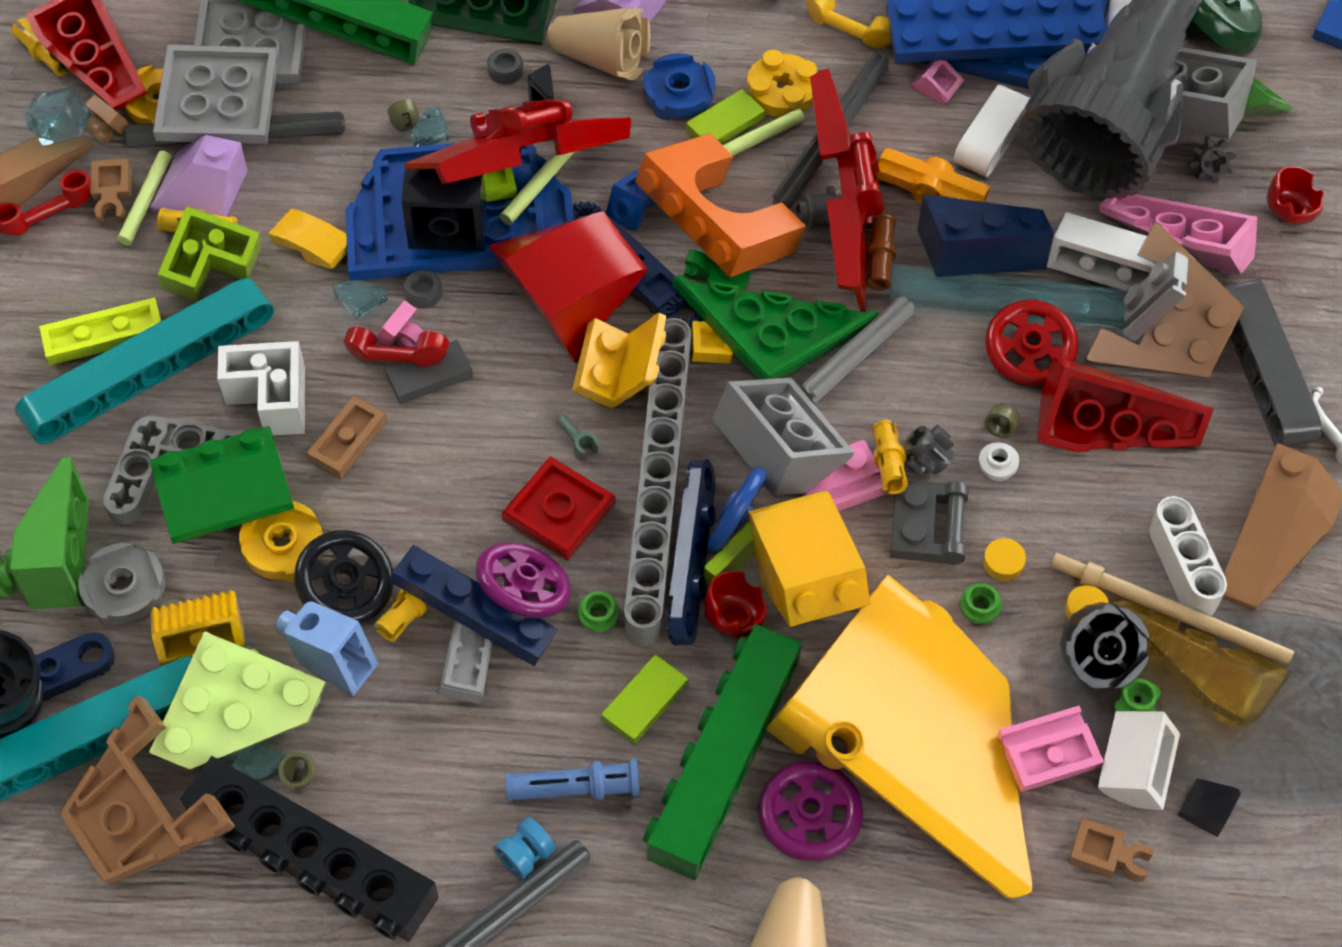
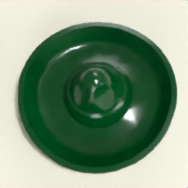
M1202 0L1185 33L1190 37L1205 33L1229 51L1237 54L1250 53L1256 48L1262 34L1261 12L1255 0Z

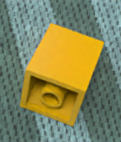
M827 490L748 511L760 584L790 627L871 605L865 565Z

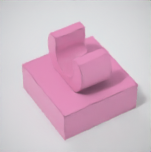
M404 300L381 328L376 344L392 346L397 340L401 347H416L420 333L424 332L418 325L411 322L417 309Z

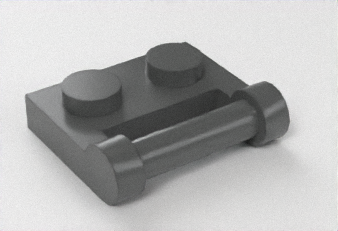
M908 481V486L903 492L894 494L890 558L946 564L964 562L966 546L962 544L964 503L967 502L969 493L967 484L958 481L947 484ZM936 502L948 503L946 542L944 544L934 543Z

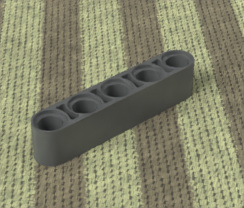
M1257 279L1223 285L1244 306L1230 338L1273 443L1275 445L1279 443L1284 446L1318 441L1322 434L1319 413L1263 282Z

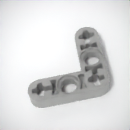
M159 416L140 418L135 422L104 494L103 502L109 517L119 524H129L140 518L155 484L150 459L160 457L170 451H182L179 448V444L187 437L199 438L200 443L198 446L209 440H221L239 434L230 430ZM153 431H157L159 436H152L147 445L144 436H151ZM143 462L148 465L147 471L136 477L127 474L129 467L135 463ZM128 494L131 504L126 503L122 509H118L116 503H124Z

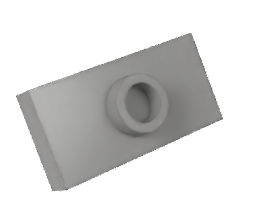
M454 620L438 695L480 704L493 642Z

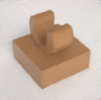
M94 94L85 106L96 115L89 118L83 128L103 145L112 138L114 130L125 138V127L131 124Z

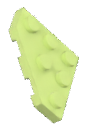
M204 631L164 718L163 724L166 728L156 736L149 753L191 771L202 767L211 756L217 759L266 741L268 738L290 729L293 730L309 723L326 682Z

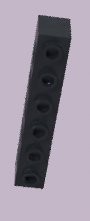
M214 756L210 757L180 798L186 811L206 793L215 796L224 811L234 804L243 805V808L237 814L228 815L236 826L231 831L223 834L222 839L228 846L243 854L247 849L260 856L259 861L262 865L278 875H281L283 871L298 878L296 883L314 896H319L321 892L335 900L334 905L346 915L356 918L360 914L373 922L371 924L372 927L388 939L394 940L398 936L410 942L439 898L436 884L433 880ZM269 825L280 826L279 830L272 836L264 837L260 835L261 831ZM305 846L317 847L316 852L310 857L300 858L296 856L298 851ZM342 867H352L355 869L353 874L346 879H336L333 877L335 872ZM380 888H389L393 891L391 896L384 901H374L371 899L372 894Z

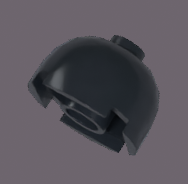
M1098 602L1085 605L1070 617L1064 626L1060 644L1062 657L1073 675L1093 688L1113 687L1116 689L1126 686L1140 675L1148 661L1149 654L1146 653L1148 646L1147 639L1150 640L1149 632L1141 618L1121 605Z

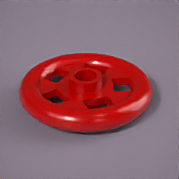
M1021 300L1005 306L992 318L985 336L987 355L993 367L1009 381L1023 386L1037 387L1044 386L1050 367L1039 371L1034 361H1039L1048 356L1051 362L1054 357L1075 362L1078 355V335L1072 321L1059 308L1044 301ZM1028 315L1045 318L1044 325L1027 324ZM1008 323L1018 328L1012 340L1002 335ZM1060 332L1063 346L1052 347L1050 333ZM1034 337L1038 339L1039 344L1030 345L1027 343L1026 338ZM1011 350H1014L1024 360L1018 366L1013 365L1005 356Z

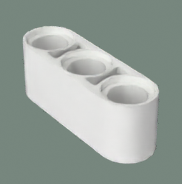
M999 84L959 142L953 157V163L986 178L989 177L1020 130L1019 124L1026 111L1025 106L1030 97Z
M1176 496L1162 499L1157 506L1149 527L1150 538L1180 604L1211 616L1217 610L1226 591V578L1190 503ZM1166 520L1173 521L1177 525L1170 524ZM1181 554L1188 555L1191 558H1193V560L1186 559ZM1197 589L1205 590L1209 595L1201 594Z

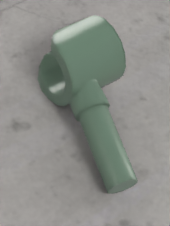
M566 415L559 417L558 422L575 443L574 455L578 460H585L586 457L585 451L580 447L581 445H589L595 453L598 452L599 441L594 434L578 431Z

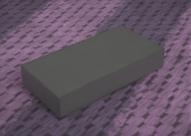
M458 340L450 342L445 358L433 366L420 367L414 363L395 362L384 366L385 374L399 404L473 377L472 369Z

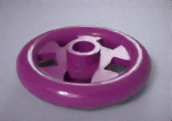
M513 542L495 544L485 549L476 562V577L483 592L495 604L513 614L528 618H546L562 611L570 600L571 585L563 568L549 555L534 547ZM508 559L512 563L504 567L499 560ZM495 577H503L504 587L496 581ZM547 583L554 586V593L543 590L544 584ZM535 596L536 601H529Z
M804 761L790 764L780 769L767 781L758 801V818L765 836L780 852L798 860L821 861L837 856L852 844L862 825L863 806L855 785L844 773L838 769H829L820 762ZM815 780L823 781L833 787L828 796L819 790L812 789ZM793 783L801 791L797 792L790 801H787L780 793L785 787ZM811 803L816 805L819 810L814 814H809L803 810V806ZM832 806L845 808L844 823L830 821L833 812ZM784 813L789 814L791 822L796 826L786 832L782 830L776 817ZM824 830L826 841L807 843L805 832Z

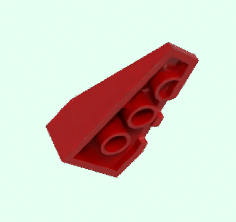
M52 0L25 14L39 43L115 111L148 94L103 0Z
M1054 357L1041 392L1037 441L1073 452H1090V449L1110 448L1112 450H1127L1130 447L1150 446L1152 448L1201 446L1214 408L1093 367Z

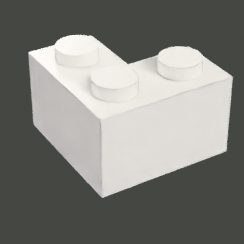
M299 341L218 346L217 380L225 405L258 403L257 411L262 428L270 426L273 436L305 434V365Z

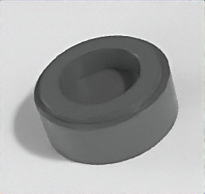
M500 49L493 52L487 60L488 75L494 82L499 84H511L518 81L523 75V59L521 55L511 49Z
M430 270L412 272L405 278L403 283L405 299L413 307L421 309L432 307L442 297L441 280L436 273Z

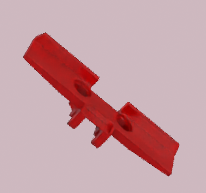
M823 69L810 76L821 160L837 158L842 198L826 200L837 285L840 289L855 291L860 312H866V243L864 229H872V218H876V215L883 214L882 211H885L883 194L880 192L876 174L880 172L871 134L869 132H859L853 135L850 133L830 69Z
M552 99L523 102V106L516 107V109L514 106L488 110L489 114L478 113L471 115L470 123L475 138L458 142L404 163L405 169H435L442 183H451L522 165L519 147L554 140L556 155H564L628 139L630 137L631 118L571 119L572 108L570 103L565 100Z

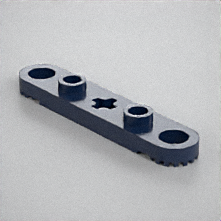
M581 201L578 205L576 203L573 204L574 220L582 216L602 212L600 206L597 207L594 202L590 204L589 201H586V203ZM612 217L609 218L648 269L632 293L655 314L659 312L666 315V319H680L679 316L676 317L675 312L682 308L694 311V317L692 316L691 319L687 318L685 320L690 329L693 321L704 322L672 286L676 276Z
M708 459L690 461L687 466L688 470H686V474L689 476V478H686V482L689 483L683 492L669 594L672 604L668 608L667 612L669 615L666 617L670 621V623H666V627H670L667 633L670 635L669 640L674 646L692 645L697 634L701 599L705 598L707 591L706 579L704 577L710 526H714L716 520L713 504L715 474L713 466Z
M88 633L35 655L44 693L43 701L81 685L80 683L86 680L96 678L98 675L102 676L106 671L109 672L111 665H114L115 653L108 638L99 633ZM96 646L103 650L101 658L96 662L84 663L81 661L82 653H85L86 649L89 650V647L95 648Z

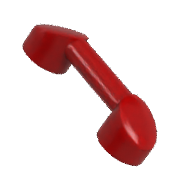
M73 170L66 173L60 179V187L63 194L23 213L15 203L1 204L0 232L7 235H22L28 231V227L69 207L78 208L82 206L91 196V179L88 173L82 170Z
M350 327L343 341L347 350L364 363H369L370 360L414 363L420 367H428L440 363L445 358L450 344L444 335L434 331H424L420 333L416 347L376 345L377 337L375 334L362 327Z

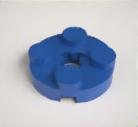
M682 53L665 55L654 61L653 68L648 72L646 70L644 74V98L647 104L654 109L655 115L660 119L692 117L711 108V101L715 95V76L709 65L704 61L703 66L698 62H694L691 55ZM681 82V85L686 88L675 89L674 83Z

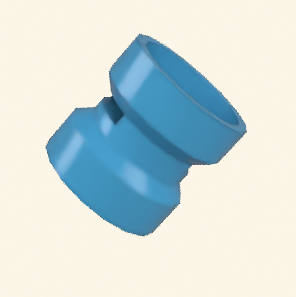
M528 816L517 825L516 833L513 836L502 838L493 847L505 867L520 880L526 878L533 871L534 864L539 859L546 860L556 851V845L540 824Z

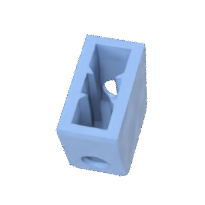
M311 601L306 603L298 613L291 610L284 611L277 620L276 631L286 638L297 661L351 696L356 694L379 665L360 623L355 619Z

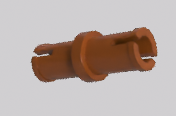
M878 214L876 218H872L871 243L867 246L866 256L869 259L866 285L875 291L887 290V287H891L892 261L896 259L897 248L893 245L896 219L888 214Z

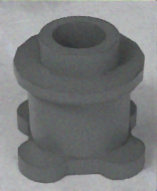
M827 186V194L810 196L808 193L802 195V201L797 202V217L806 225L807 230H813L814 226L829 224L826 200L837 199L834 186Z

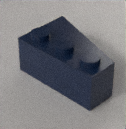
M923 194L917 231L936 277L1046 269L1054 232L1042 209Z

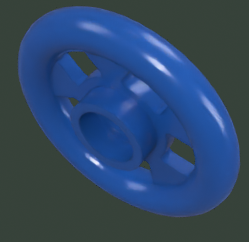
M753 468L739 491L734 490L718 516L720 522L707 543V548L711 553L717 554L722 550L736 527H742L747 519L748 511H751L754 507L751 503L766 480L767 473L764 468Z

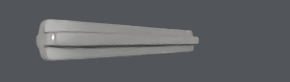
M904 296L898 297L802 384V391L811 402H818L913 315L914 304Z

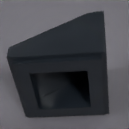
M549 64L528 75L529 101L554 100Z
M1197 778L1178 816L1218 837L1242 791L1235 787Z

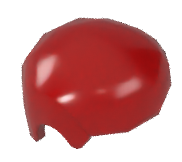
M1287 166L1279 170L1272 179L1266 196L1267 203L1273 214L1283 222L1292 225L1307 224L1316 219L1322 212L1324 190L1318 191L1314 188V174L1311 171L1298 166Z
M721 572L711 580L704 599L706 619L717 631L731 638L749 636L755 624L763 625L768 607L764 596H762V588L760 586H751L746 581L744 572Z

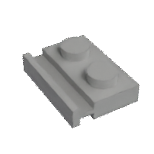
M1175 251L1164 262H1158L1152 268L1149 276L1140 285L1135 284L1129 289L1124 298V304L1126 305L1124 323L1129 326L1123 330V335L1136 342L1186 296V292L1182 288L1187 284V257Z

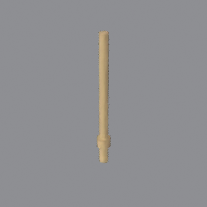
M1056 552L1050 566L1055 570L1081 580V585L1099 587L1285 666L1289 665L1293 657L1294 651L1103 572L1104 567L1090 561L1086 565Z

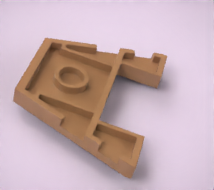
M1154 222L1137 256L1154 264L1160 261L1164 262L1175 251L1187 257V284L1182 288L1186 292V296L1142 335L1138 345L1104 328H1100L1084 360L1092 363L1209 378L1244 306L1160 224Z
M138 695L128 706L127 709L131 712L120 729L114 728L106 741L108 748L96 767H89L59 814L103 882L110 884L117 883L190 850L236 827L215 796L207 793L174 821L133 761V757L166 728L147 699Z

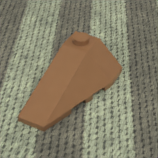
M65 123L0 153V205L3 203H15L19 207L22 206L94 145L93 141L68 123Z
M1277 443L1264 470L1224 571L1227 588L1222 597L1223 599L1255 611L1282 583L1287 574L1308 555L1321 538H1324L1332 529L1342 503V490L1317 458Z

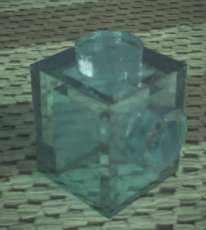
M74 85L34 95L24 117L30 131L35 133L42 146L82 136L91 114Z

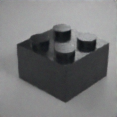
M405 169L401 203L408 248L485 251L488 211L484 174L451 183H442L435 169Z

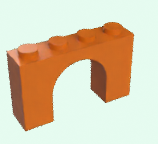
M711 133L645 153L635 183L729 277L795 253L806 225L782 202L751 213H736L712 204L700 193V191L723 184L733 159V155Z

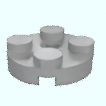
M116 543L98 550L88 560L89 566L85 569L83 575L82 573L80 574L78 579L79 593L86 608L106 626L137 621L151 613L153 607L159 609L164 602L163 593L166 587V579L159 559L150 550L146 549L145 551L135 548L134 544ZM124 576L127 581L133 580L126 589H112V587L117 585V578Z

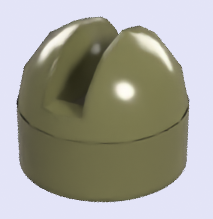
M404 99L397 101L387 110L391 123L400 131H405V126L408 125L413 129L418 123L419 114L413 100Z
M1006 403L997 404L988 413L985 419V426L992 435L999 438H1009L1015 433L1019 425V413L1015 407L1011 408ZM1001 418L1005 419L1007 423L1001 422Z
M292 752L281 760L278 773L285 785L293 788H303L313 781L316 775V766L310 756L300 752ZM300 760H304L305 765L301 782H297L295 780L299 771Z

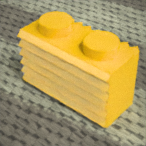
M229 590L227 594L222 591L219 595L213 593L211 597L204 595L202 599L196 597L194 601L187 599L185 603L179 601L177 605L170 603L168 607L162 604L160 609L153 607L151 610V636L160 666L183 657H193L204 631L241 647H246L243 621L236 594L232 590Z

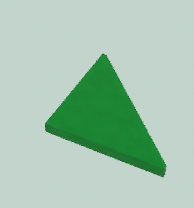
M682 275L674 277L672 284L677 292L758 380L786 377L856 336L879 315L874 310H869L868 313L845 309L846 305L816 300L815 303L793 300L792 295L763 290L762 294L738 290L739 286L715 281H709L708 284L686 280V276Z

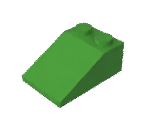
M62 457L13 532L12 549L6 550L5 566L7 573L14 576L18 593L24 595L31 609L82 606L78 579L81 573L82 575L84 574L89 496L71 457Z

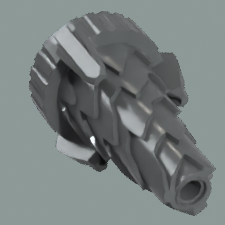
M1132 0L1116 14L1099 44L1092 43L1086 55L1083 42L1074 38L1064 49L1056 52L1037 68L1027 81L1032 96L1025 106L1026 111L1019 124V129L1021 130L1019 136L1024 143V149L1030 154V158L1044 172L1053 176L1055 180L1087 195L1101 196L1109 199L1113 197L1126 198L1128 195L1133 196L1139 190H1143L1162 157L1165 147L1176 144L1180 136L1184 85L1181 81L1173 79L1180 67L1174 63L1180 54L1182 43L1186 36L1185 31L1202 0Z

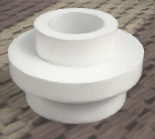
M995 442L988 444L981 450L978 463L981 471L988 478L995 481H1003L1016 473L1019 466V455L1012 446L1006 443ZM993 457H1000L1005 459V461L997 462Z

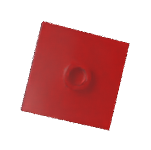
M549 456L503 510L501 515L504 522L569 561L615 505L616 496Z

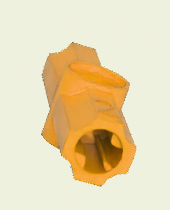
M890 148L884 149L878 163L880 172L876 173L877 179L910 191L912 197L920 204H922L923 194L986 202L991 186L955 173L953 166L942 158L930 157L923 161Z

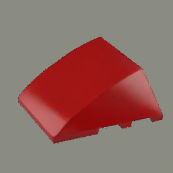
M604 211L488 246L509 277L512 276L552 329L554 337L575 364L580 359L588 323L595 318L606 322L617 307L620 308L648 271L645 264Z

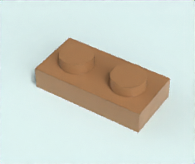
M353 395L307 451L308 462L342 479L388 422L386 413Z

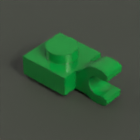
M689 249L685 260L687 265L684 276L690 279L707 281V284L709 281L737 285L739 286L738 290L746 291L753 269L729 277L706 254L698 250Z

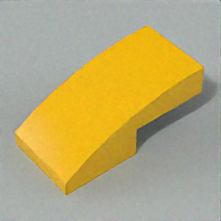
M293 208L268 232L274 244L300 251L307 263L333 269L347 254V234L315 216Z

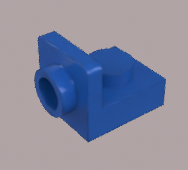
M637 171L632 172L613 184L606 210V215L609 218L612 217L618 224L632 231H636L641 227L645 210L656 204L635 183Z

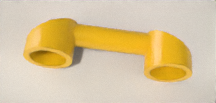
M806 0L808 13L818 25L825 23L861 39L865 45L872 48H884L891 44L889 18L877 16L868 27L833 12L836 6L835 0Z

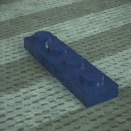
M414 544L394 569L389 581L534 667L557 631V628L540 618L519 616L501 608L488 598L477 581Z

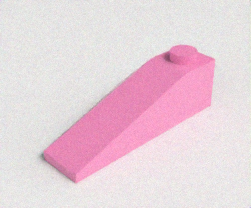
M1138 194L1128 195L1126 198H1106L1099 205L1100 213L1147 236L1154 222L1160 224L1202 266L1218 269L1221 273L1242 274L1255 258L1258 221L1256 216Z

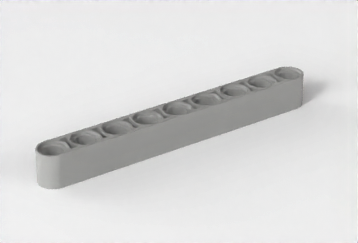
M668 318L665 321L664 331H666V339L659 350L656 362L659 366V371L655 381L649 388L624 608L625 636L630 643L638 647H649L655 644L660 639L663 628L691 354V329L685 321L677 318ZM661 408H671V410H662ZM658 441H666V442H669V443H667V444H658V443H656V442H658ZM655 475H663V476H665V478H663V479H656V478H653V476H655ZM650 510H660V511H662V513H660V514H651V513H648V511H650ZM647 545H655L659 548L656 550H647L643 547ZM643 581H651L654 582L656 585L652 587H644L641 586L639 583ZM639 618H648L652 620V622L649 624L642 625L636 623L635 620Z

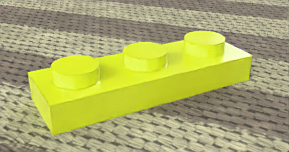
M154 297L42 325L39 328L45 356L49 366L106 352L162 320L156 298Z

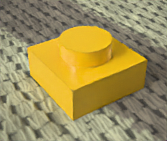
M693 321L691 327V362L730 364L732 350L706 322Z

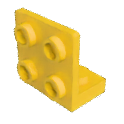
M658 312L629 334L596 318L589 322L572 391L613 409L625 400L631 399L634 394L646 386H651L659 371V366L656 364L658 353L666 339V331H664L666 315Z

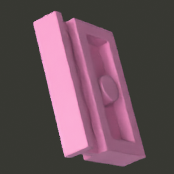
M861 440L849 445L854 451L852 459L809 491L801 493L803 497L827 490L838 511L888 494V490L886 492L883 491L879 466L875 465L873 454L866 441Z
M1080 706L999 730L997 734L998 740L1003 744L1005 757L1020 792L1101 768L1104 763L1088 724L1084 723Z

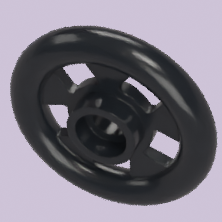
M335 530L316 537L305 546L295 565L294 582L297 594L303 605L312 601L355 619L360 624L372 619L384 609L390 600L394 584L389 582L393 567L384 549L370 537L355 531ZM353 548L361 551L368 557L363 566L356 560L348 558ZM330 549L337 558L332 560L327 567H324L317 558L323 552ZM346 574L350 577L351 583L348 585L340 584L336 576ZM366 576L378 579L374 594L362 590ZM323 578L324 586L329 593L318 596L314 591L311 581ZM337 598H355L356 608H338Z

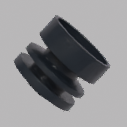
M0 630V694L3 693L0 697V739L36 723L42 712L44 697L39 666L33 649L21 637L4 630Z

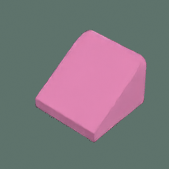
M946 60L929 62L912 81L910 86L914 90L942 104H946L965 80Z

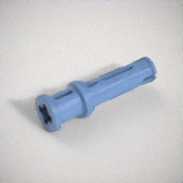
M631 758L629 763L603 765L601 761H593V764H589V768L519 774L506 773L507 799L509 802L521 799L591 794V798L603 800L605 795L631 793L633 797H640L638 758Z

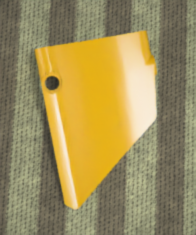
M887 574L870 595L871 605L861 607L771 721L766 730L796 754H803L811 746L815 749L817 758L822 765L829 769H847L1005 898L1014 899L1026 896L1032 891V878L1024 838L1018 786L1005 757L1003 744L997 737L1000 729L1012 726L1010 688L1007 678L953 622L952 617L943 607L929 600L921 601ZM835 736L843 739L847 744L848 754L837 752L832 746L831 737Z

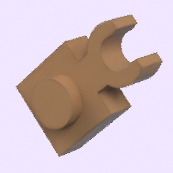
M129 158L91 161L90 194L94 201H98L94 211L101 224H105L106 213L110 210H116V217L120 223L125 222L127 218V212L121 203V199L132 198V163Z
M1082 818L1068 864L1111 878L1115 868L1122 870L1128 879L1135 882H1144L1148 871L1137 867L1133 863V859L1141 858L1145 861H1150L1154 850L1145 844H1134L1130 847L1122 843L1125 832Z

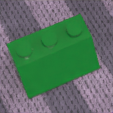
M270 426L260 429H248L239 435L221 440H209L200 446L179 452L170 451L160 457L150 459L155 486L172 544L294 509Z

